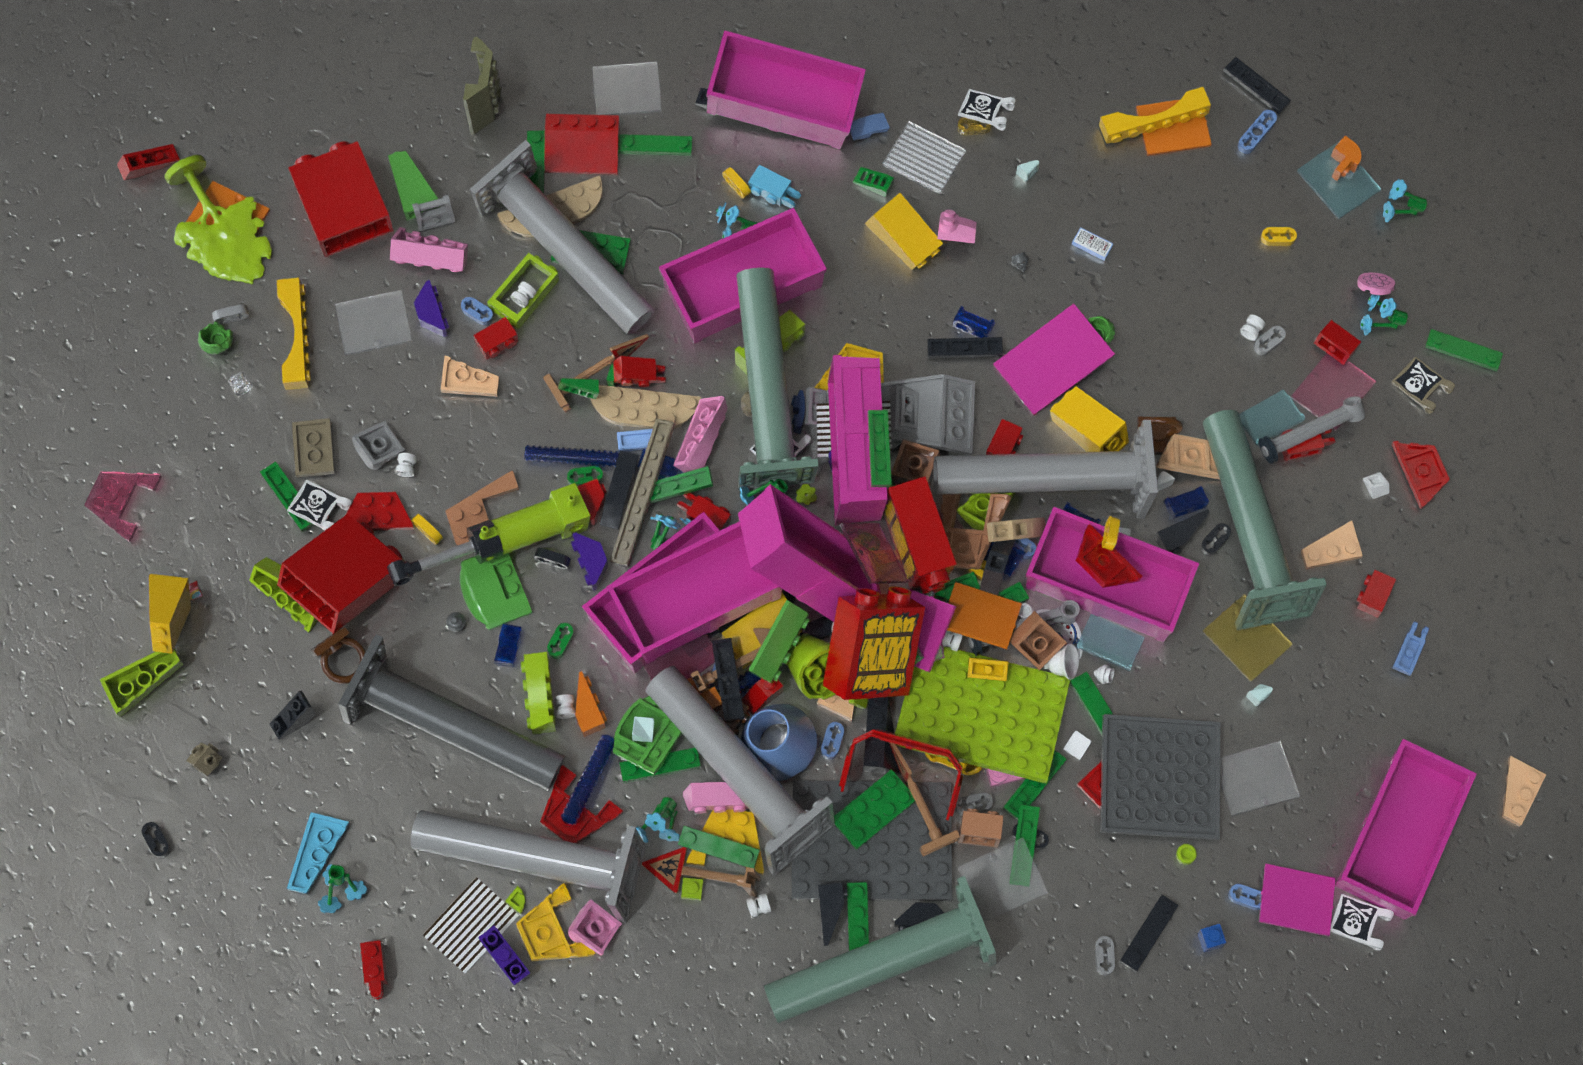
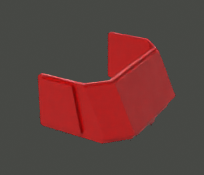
M876 728L853 739L842 770L839 783L841 787L840 792H844L857 743L869 737H875L886 742L905 746L907 749H916L949 758L958 771L946 820L949 821L950 816L953 817L964 775H961L963 766L950 748Z

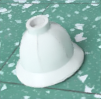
M1068 643L1044 665V669H1049L1055 675L1065 676L1068 680L1074 679L1079 667L1077 648L1074 644Z

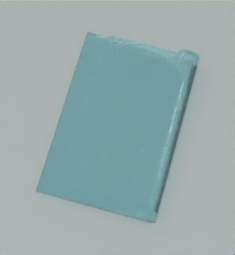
M1284 389L1239 414L1243 427L1256 446H1259L1260 438L1263 439L1264 436L1272 439L1305 420L1304 414L1298 410Z
M1091 614L1076 648L1130 671L1144 637Z

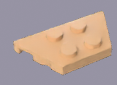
M1174 434L1156 465V468L1220 480L1208 440Z

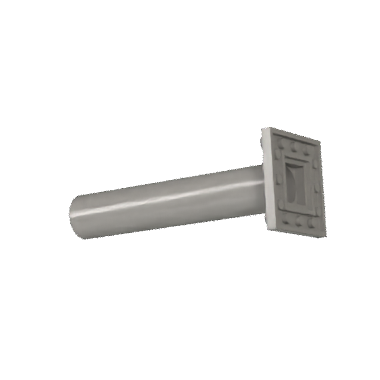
M525 140L470 188L477 211L483 216L486 213L492 212L497 203H502L627 335L633 334L651 318L655 311L654 308L529 179L536 172L537 166L531 145Z
M1151 420L1142 421L1141 426L1137 429V434L1134 435V440L1131 441V447L1128 448V451L935 456L933 461L935 494L1130 489L1131 495L1135 496L1133 512L1136 513L1137 519H1144L1158 494Z
M675 666L664 669L648 684L646 693L774 837L766 843L765 847L768 869L773 876L835 825L833 804L828 797L823 800H817L810 811L807 809L804 811Z
M424 810L417 814L411 833L412 849L607 891L605 902H607L616 919L622 923H627L646 850V845L636 827L627 826V830L622 833V849L617 848V852Z

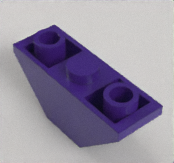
M428 280L414 301L421 327L442 337H447L446 329H449L447 319H442L441 316L444 310L441 302L437 303L436 297L439 296L437 288L432 286L430 280Z
M573 533V541H570L574 552L578 551L580 557L577 560L580 568H585L587 574L584 575L587 585H591L593 591L598 589L608 568L606 555L600 542L581 534Z
M492 926L478 937L490 956L514 986L531 974L495 926Z

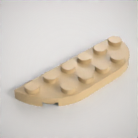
M599 175L546 196L572 224H576L587 219L596 211L603 194L601 177ZM509 210L497 214L501 224L510 232L520 234L522 237H534Z
M599 385L597 399L590 398L593 407L608 422L621 426L653 429L656 418L674 422V429L681 427L682 424L693 418L701 399L699 396Z

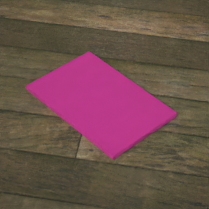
M1073 303L993 363V365L1023 401L1024 405L1027 406L1033 415H1036L1112 358L1115 353Z

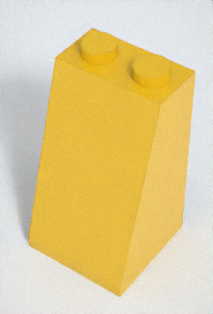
M901 193L896 195L865 223L911 270L916 266L920 269L927 263L925 259L929 255L933 258L941 251L939 249L943 244L941 240L938 239L936 234Z
M1077 386L1066 392L1064 397L1058 403H1055L1050 410L1052 421L1086 452L1121 451L1129 443L1126 422Z
M157 574L149 575V615L154 652L172 654L191 609L188 578Z
M781 593L780 599L774 602L770 601L754 609L722 632V639L731 638L735 660L761 647L753 629H771L787 600L783 593ZM752 660V661L746 663L745 665L741 666V668H742V669L747 668L748 666H750V665L753 663L754 660Z

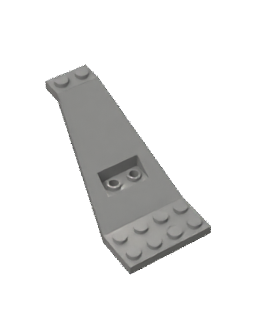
M941 374L881 383L882 401H890L892 441L902 442L904 439L931 448L965 455L973 454L975 381ZM812 387L806 389L804 425L817 428L816 404L829 403L828 390Z

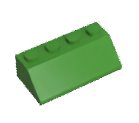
M786 600L749 671L771 684L773 681L777 682L782 673L780 670L782 664H787L791 657L790 649L792 646H797L801 638L799 636L801 629L805 630L810 621L808 618L809 614Z

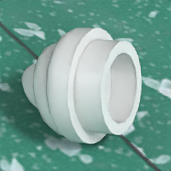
M1103 665L1094 670V675L1102 684L1112 683L1115 670L1109 665Z

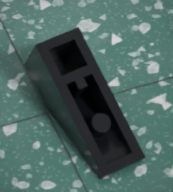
M1207 509L1158 531L1155 540L1159 547L1177 555L1182 553L1181 550H1183L1208 518L1209 510Z
M842 882L818 884L824 946L829 945L844 905V899L848 898L847 887L842 886Z

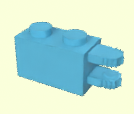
M761 165L757 167L748 182V187L753 195L761 196L771 204L779 206L783 204L789 208H794L795 202L786 196L789 195L795 199H800L801 197L799 191L791 188V180Z

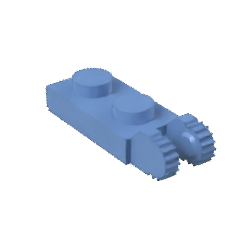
M1415 621L1406 634L1392 667L1408 676H1411L1429 631V628L1425 626L1421 631L1420 638L1413 635L1418 627V623Z

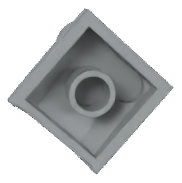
M386 421L355 434L352 438L356 451L367 467L373 470L380 469L385 462L406 451L388 427Z

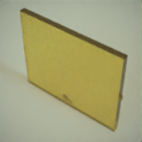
M1243 595L1227 610L1222 611L1221 615L1202 632L1251 682L1293 644L1273 623L1237 630L1235 622L1246 599V596Z

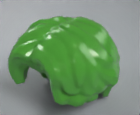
M1104 316L1088 319L1089 323L1108 345L1114 339V324Z
M218 322L208 324L198 334L199 346L203 351L212 355L228 350L233 341V331L224 329V326Z

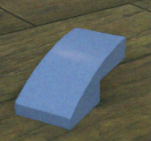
M878 113L852 121L850 133L853 140L866 139L871 134L887 132L890 127L884 113Z

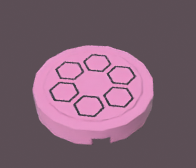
M1369 272L1363 273L1358 277V287L1362 291L1369 290L1373 295H1388L1391 293V290L1394 291L1395 281L1384 274Z

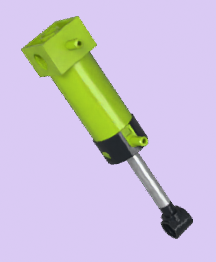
M576 483L551 491L548 500L468 527L467 536L469 542L411 563L405 560L394 561L387 566V570L394 586H401L410 582L415 573L473 553L477 561L482 564L559 534L563 540L572 537L573 533L580 534L588 529L590 514Z

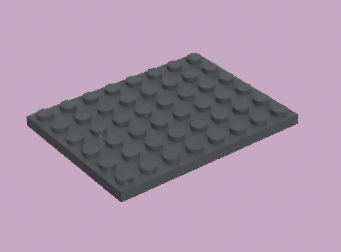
M793 780V799L804 811L806 809L810 811L817 800H823L828 797L832 801L833 814L835 816L876 781H847L844 792H840V781ZM915 782L936 827L940 829L942 835L950 833L951 816L949 821L946 820L951 802V782ZM916 802L857 851L834 825L792 860V899L819 900L818 884L842 882V886L847 887V883L867 882L868 900L952 901V844L924 857L919 850L920 847L932 840Z

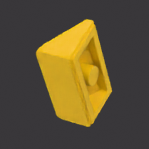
M969 657L967 677L1007 681L1008 661Z

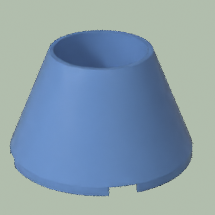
M773 704L758 710L746 722L740 740L777 781L791 779L792 776L801 771L803 772L811 763L817 748V733L812 721L802 710L788 704ZM775 724L787 725V735L780 746L771 750L760 749V739L767 728Z

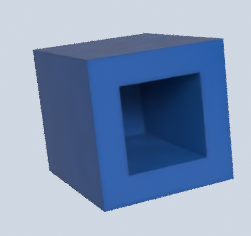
M1220 924L1203 928L1197 933L1204 953L1222 948L1227 943Z

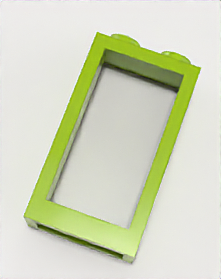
M528 253L488 300V307L500 318L506 317L510 324L519 330L558 283L557 269L552 265L547 266L539 256H533ZM531 264L549 277L537 290L536 295L528 301L527 306L516 314L499 301Z

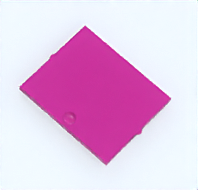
M909 589L912 592L911 598L925 606L918 643L924 658L914 666L930 672L956 607L937 600L933 596L929 597Z
M1265 864L1259 922L1329 937L1332 909L1334 908L1335 878Z

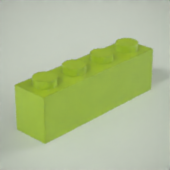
M1015 493L973 494L956 512L972 528L983 530L990 495L1005 494L1011 496L1012 499Z
M265 557L254 565L249 581L267 597L271 596L277 602V606L281 609L285 608L291 614L293 620L299 621L305 626L304 629L308 633L311 632L318 620L277 586L281 565Z
M547 652L524 654V661H521L522 673H526V680H523L524 692H528V698L525 699V708L530 712V717H527V727L532 730L533 735L556 732Z

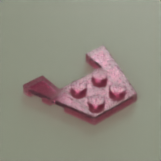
M100 471L84 506L127 542L131 543L138 527L135 524L121 520L122 514L136 486L155 492L162 476L158 473H153L152 475Z

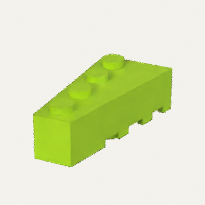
M788 310L779 317L783 352H786L795 340H800L805 334V324L791 310ZM739 346L735 349V364L747 375L744 347Z
M174 648L172 654L154 652L99 680L115 713L121 718L184 664L176 648Z

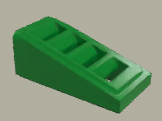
M860 167L853 183L883 197H887L894 183V177ZM865 174L866 176L864 180H860L862 175ZM869 177H872L871 182H867Z
M562 378L558 384V389L587 398L597 399L599 395V380Z

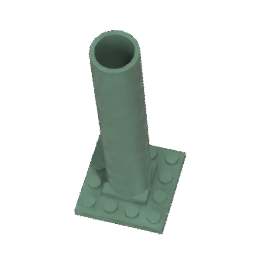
M770 268L746 269L737 273L736 278L757 464L755 462H746L743 466H740L738 490L743 485L750 487L754 484V487H760L771 479L775 482L779 478L784 480L787 485L814 483L818 470V458L813 459L812 456H807L797 460L794 453L774 271Z
M1236 410L1216 412L1203 421V428L1254 589L1248 593L1235 622L1236 629L1242 630L1309 617L1312 615L1327 585L1325 578L1318 579L1313 577L1304 582L1293 581L1239 412Z
M965 876L958 878V885L955 886L956 897L959 902L958 908L764 985L777 1022L781 1023L970 946H973V948L979 946V953L983 963L987 962L989 967L997 964L995 948Z

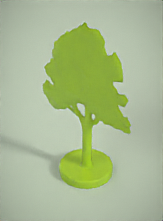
M192 155L175 163L165 173V180L170 185H179L189 181L203 207V214L195 222H180L177 225L174 236L176 245L184 248L187 243H190L191 246L187 252V258L202 263L203 268L210 275L228 281L234 280L253 284L254 279L263 276L264 266L261 264V257L270 259L272 253L268 238L266 236H255L257 228L263 227L264 221L257 217L252 219V212L256 210L257 204L254 202V198L246 197L245 200L237 202L227 209L215 206L196 178L206 167L207 162L202 155ZM209 213L214 219V224L212 225L206 224Z

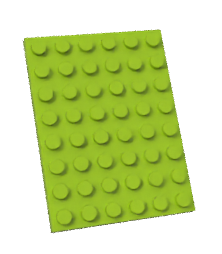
M940 646L930 672L914 666L909 695L904 696L895 734L950 748L959 762L1047 784L1070 680L1065 676L1008 662L1007 681L967 677L969 657L994 658L978 654L975 656L974 653L962 650L954 651L950 647ZM912 749V750H915V751L927 753V752H924V751ZM939 755V757H943V758L949 759V758L946 757V756Z

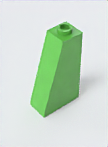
M396 151L388 155L406 221L416 218L412 204H422L438 198L406 151Z

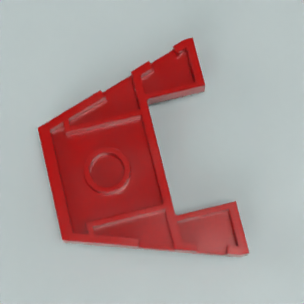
M562 765L541 817L540 824L562 841L577 844L622 815L623 810L609 800L595 816L565 793L577 778V775Z

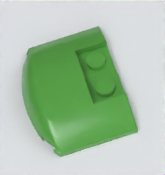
M509 553L482 564L477 561L475 556L461 562L460 586L464 600L472 615L477 621L485 624V628L491 630L532 614L531 607Z
M650 696L643 699L639 698L626 711L618 724L614 736L613 754L655 775L663 766L665 759L682 735V732ZM634 717L654 718L655 726L652 742L632 740Z

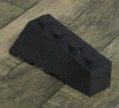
M888 697L868 698L866 732L876 728L894 733ZM875 737L865 739L863 772L886 774L892 769L895 774L901 775L890 743Z

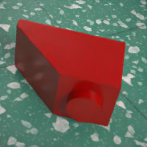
M597 478L577 486L590 514L589 521L591 526L596 525L605 504V494H607L604 484H599Z
M760 679L741 699L742 703L749 706V712L753 715L782 694L783 685L779 680L777 682L773 681L771 684Z

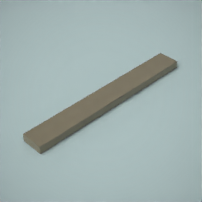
M658 418L655 420L610 558L611 563L626 567L630 566L675 427L674 422Z

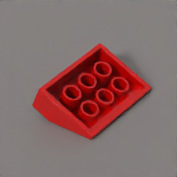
M546 114L545 173L618 175L619 115Z

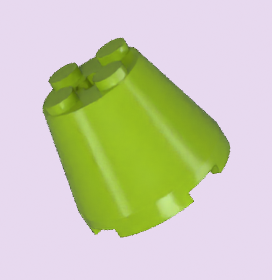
M804 633L801 635L797 646H792L790 649L791 657L787 662V666L799 690L807 698L828 699L835 695V693L823 686L830 643Z

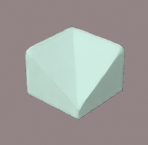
M1034 160L1018 165L1016 174L1025 182L1028 181L1038 171L1039 161Z
M1259 684L1256 688L1249 691L1246 697L1255 706H1259L1270 696L1273 688Z
M634 717L633 741L652 742L655 726L654 718Z

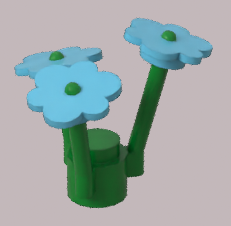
M1398 179L1393 183L1392 189L1389 192V199L1397 200L1403 197V195L1408 197L1407 205L1410 207V210H1395L1391 202L1387 201L1383 206L1385 222H1389L1394 214L1417 215V212H1424L1427 206V199L1407 192L1405 181Z
M664 797L654 812L647 814V819L641 828L636 827L643 842H648L646 832L644 831L647 827H651L653 831L659 830L660 839L669 842L679 841L680 834L673 830L675 817L678 813L675 810L677 806L675 800ZM671 816L669 829H666V820L664 818Z

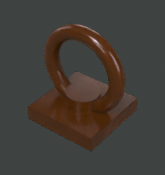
M1138 416L1137 429L1141 426L1143 420H1151L1154 455H1162L1170 438L1174 434H1179L1183 429V424L1176 417Z
M342 627L311 649L315 656L321 655L320 664L324 674L331 681L339 684L350 683L354 673L348 676L335 674L328 664L329 655L333 654L343 645L353 647L359 654L360 662L366 653L364 647L357 640L345 637L349 634L346 627Z

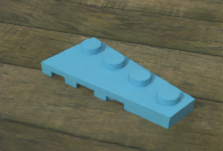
M310 813L289 879L288 890L306 895L309 893L350 824L348 821Z

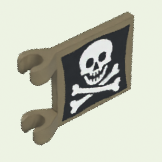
M1416 356L1391 382L1421 405L1428 414H1432L1435 411L1436 404L1427 400V398L1439 386L1447 394H1451L1455 388L1453 382L1443 378Z

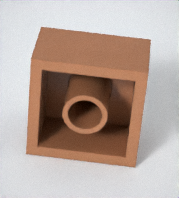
M903 439L891 471L892 480L898 483H905L926 476L930 487L933 480V461L935 456H940L939 450Z
M1036 611L1012 633L1010 639L1012 645L1038 670L1067 643Z
M977 809L963 811L958 843L998 848L1002 834L1003 816L994 811H988L987 814L979 813Z

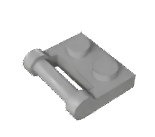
M448 195L422 204H412L420 231L455 222Z

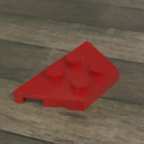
M1393 441L1391 445L1419 508L1422 509L1446 485L1450 478L1434 445L1399 443V441Z
M396 492L357 493L346 513L357 522H366L373 531L414 530V526Z
M1089 524L1085 529L1075 561L1102 588L1139 582L1143 576L1115 548L1112 551L1102 548L1103 536Z

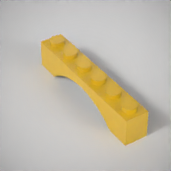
M1204 87L1186 91L1184 96L1174 106L1161 113L1149 116H1133L1115 112L1102 116L1099 127L1106 144L1111 142L1117 143L1128 137L1134 138L1145 132L1151 133L1162 127L1168 128L1179 122L1185 123L1196 117L1202 118L1209 114L1211 104Z
M299 278L277 280L279 302L292 317L295 329L292 349L282 364V381L285 390L308 388V381H311L310 370H307V364H310L309 352H306L309 340L308 335H305L308 323L307 318H304V312H307L306 301H303V295H306L305 285L301 284Z

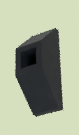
M1016 540L996 541L993 543L979 590L999 595Z
M301 690L269 724L278 740L305 726L316 713Z
M915 902L895 920L894 929H898V931L944 912L936 903Z

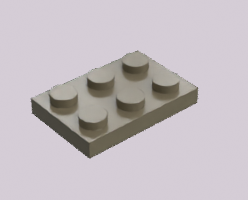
M330 418L292 422L296 477L335 474Z

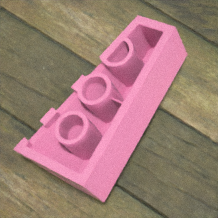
M399 227L391 238L390 260L396 263H412L418 267L425 265L431 266L433 269L444 268L450 269L452 272L463 271L467 265L468 244L450 239L440 241L434 235L424 237L418 231L408 233L406 228Z
M717 396L700 399L673 466L684 473L706 467L705 464L712 453L713 444L719 435V429L726 417L725 414L728 408L725 397Z
M726 782L690 783L683 791V798L688 811H695L696 814L706 813L707 810H714V813H723L726 810L744 812L745 809H749Z

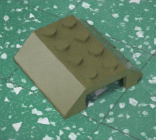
M477 36L473 38L471 52L476 53L481 75H479L478 84L465 83L463 96L469 130L472 135L495 120V115L499 113L500 104L497 103L498 97L501 98L502 95L500 78H498L499 70L496 69L497 60H494L493 52Z

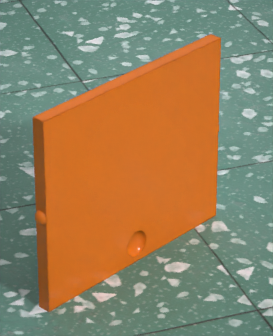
M1179 100L1136 106L1138 116L1158 114L1168 110ZM1205 116L1190 119L1185 123L1179 122L1168 128L1162 127L1151 133H1142L1147 156L1212 145Z
M214 181L211 182L205 192L215 206H221L224 209L246 198ZM200 201L186 222H195L202 216L203 207ZM257 203L256 210L252 212V219L257 217L263 221L270 208ZM210 213L206 219L207 225L214 224V219Z
M955 582L948 604L956 608L947 630L1007 649L1013 630L1016 628V621L1022 603Z

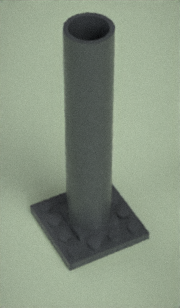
M377 634L374 636L338 703L343 722L351 725L352 721H356L360 715V706L366 707L369 704L547 791L550 790L563 765L565 755L385 669L388 659L384 639Z

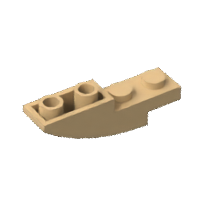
M1045 517L987 523L989 542L1041 537L1046 526Z

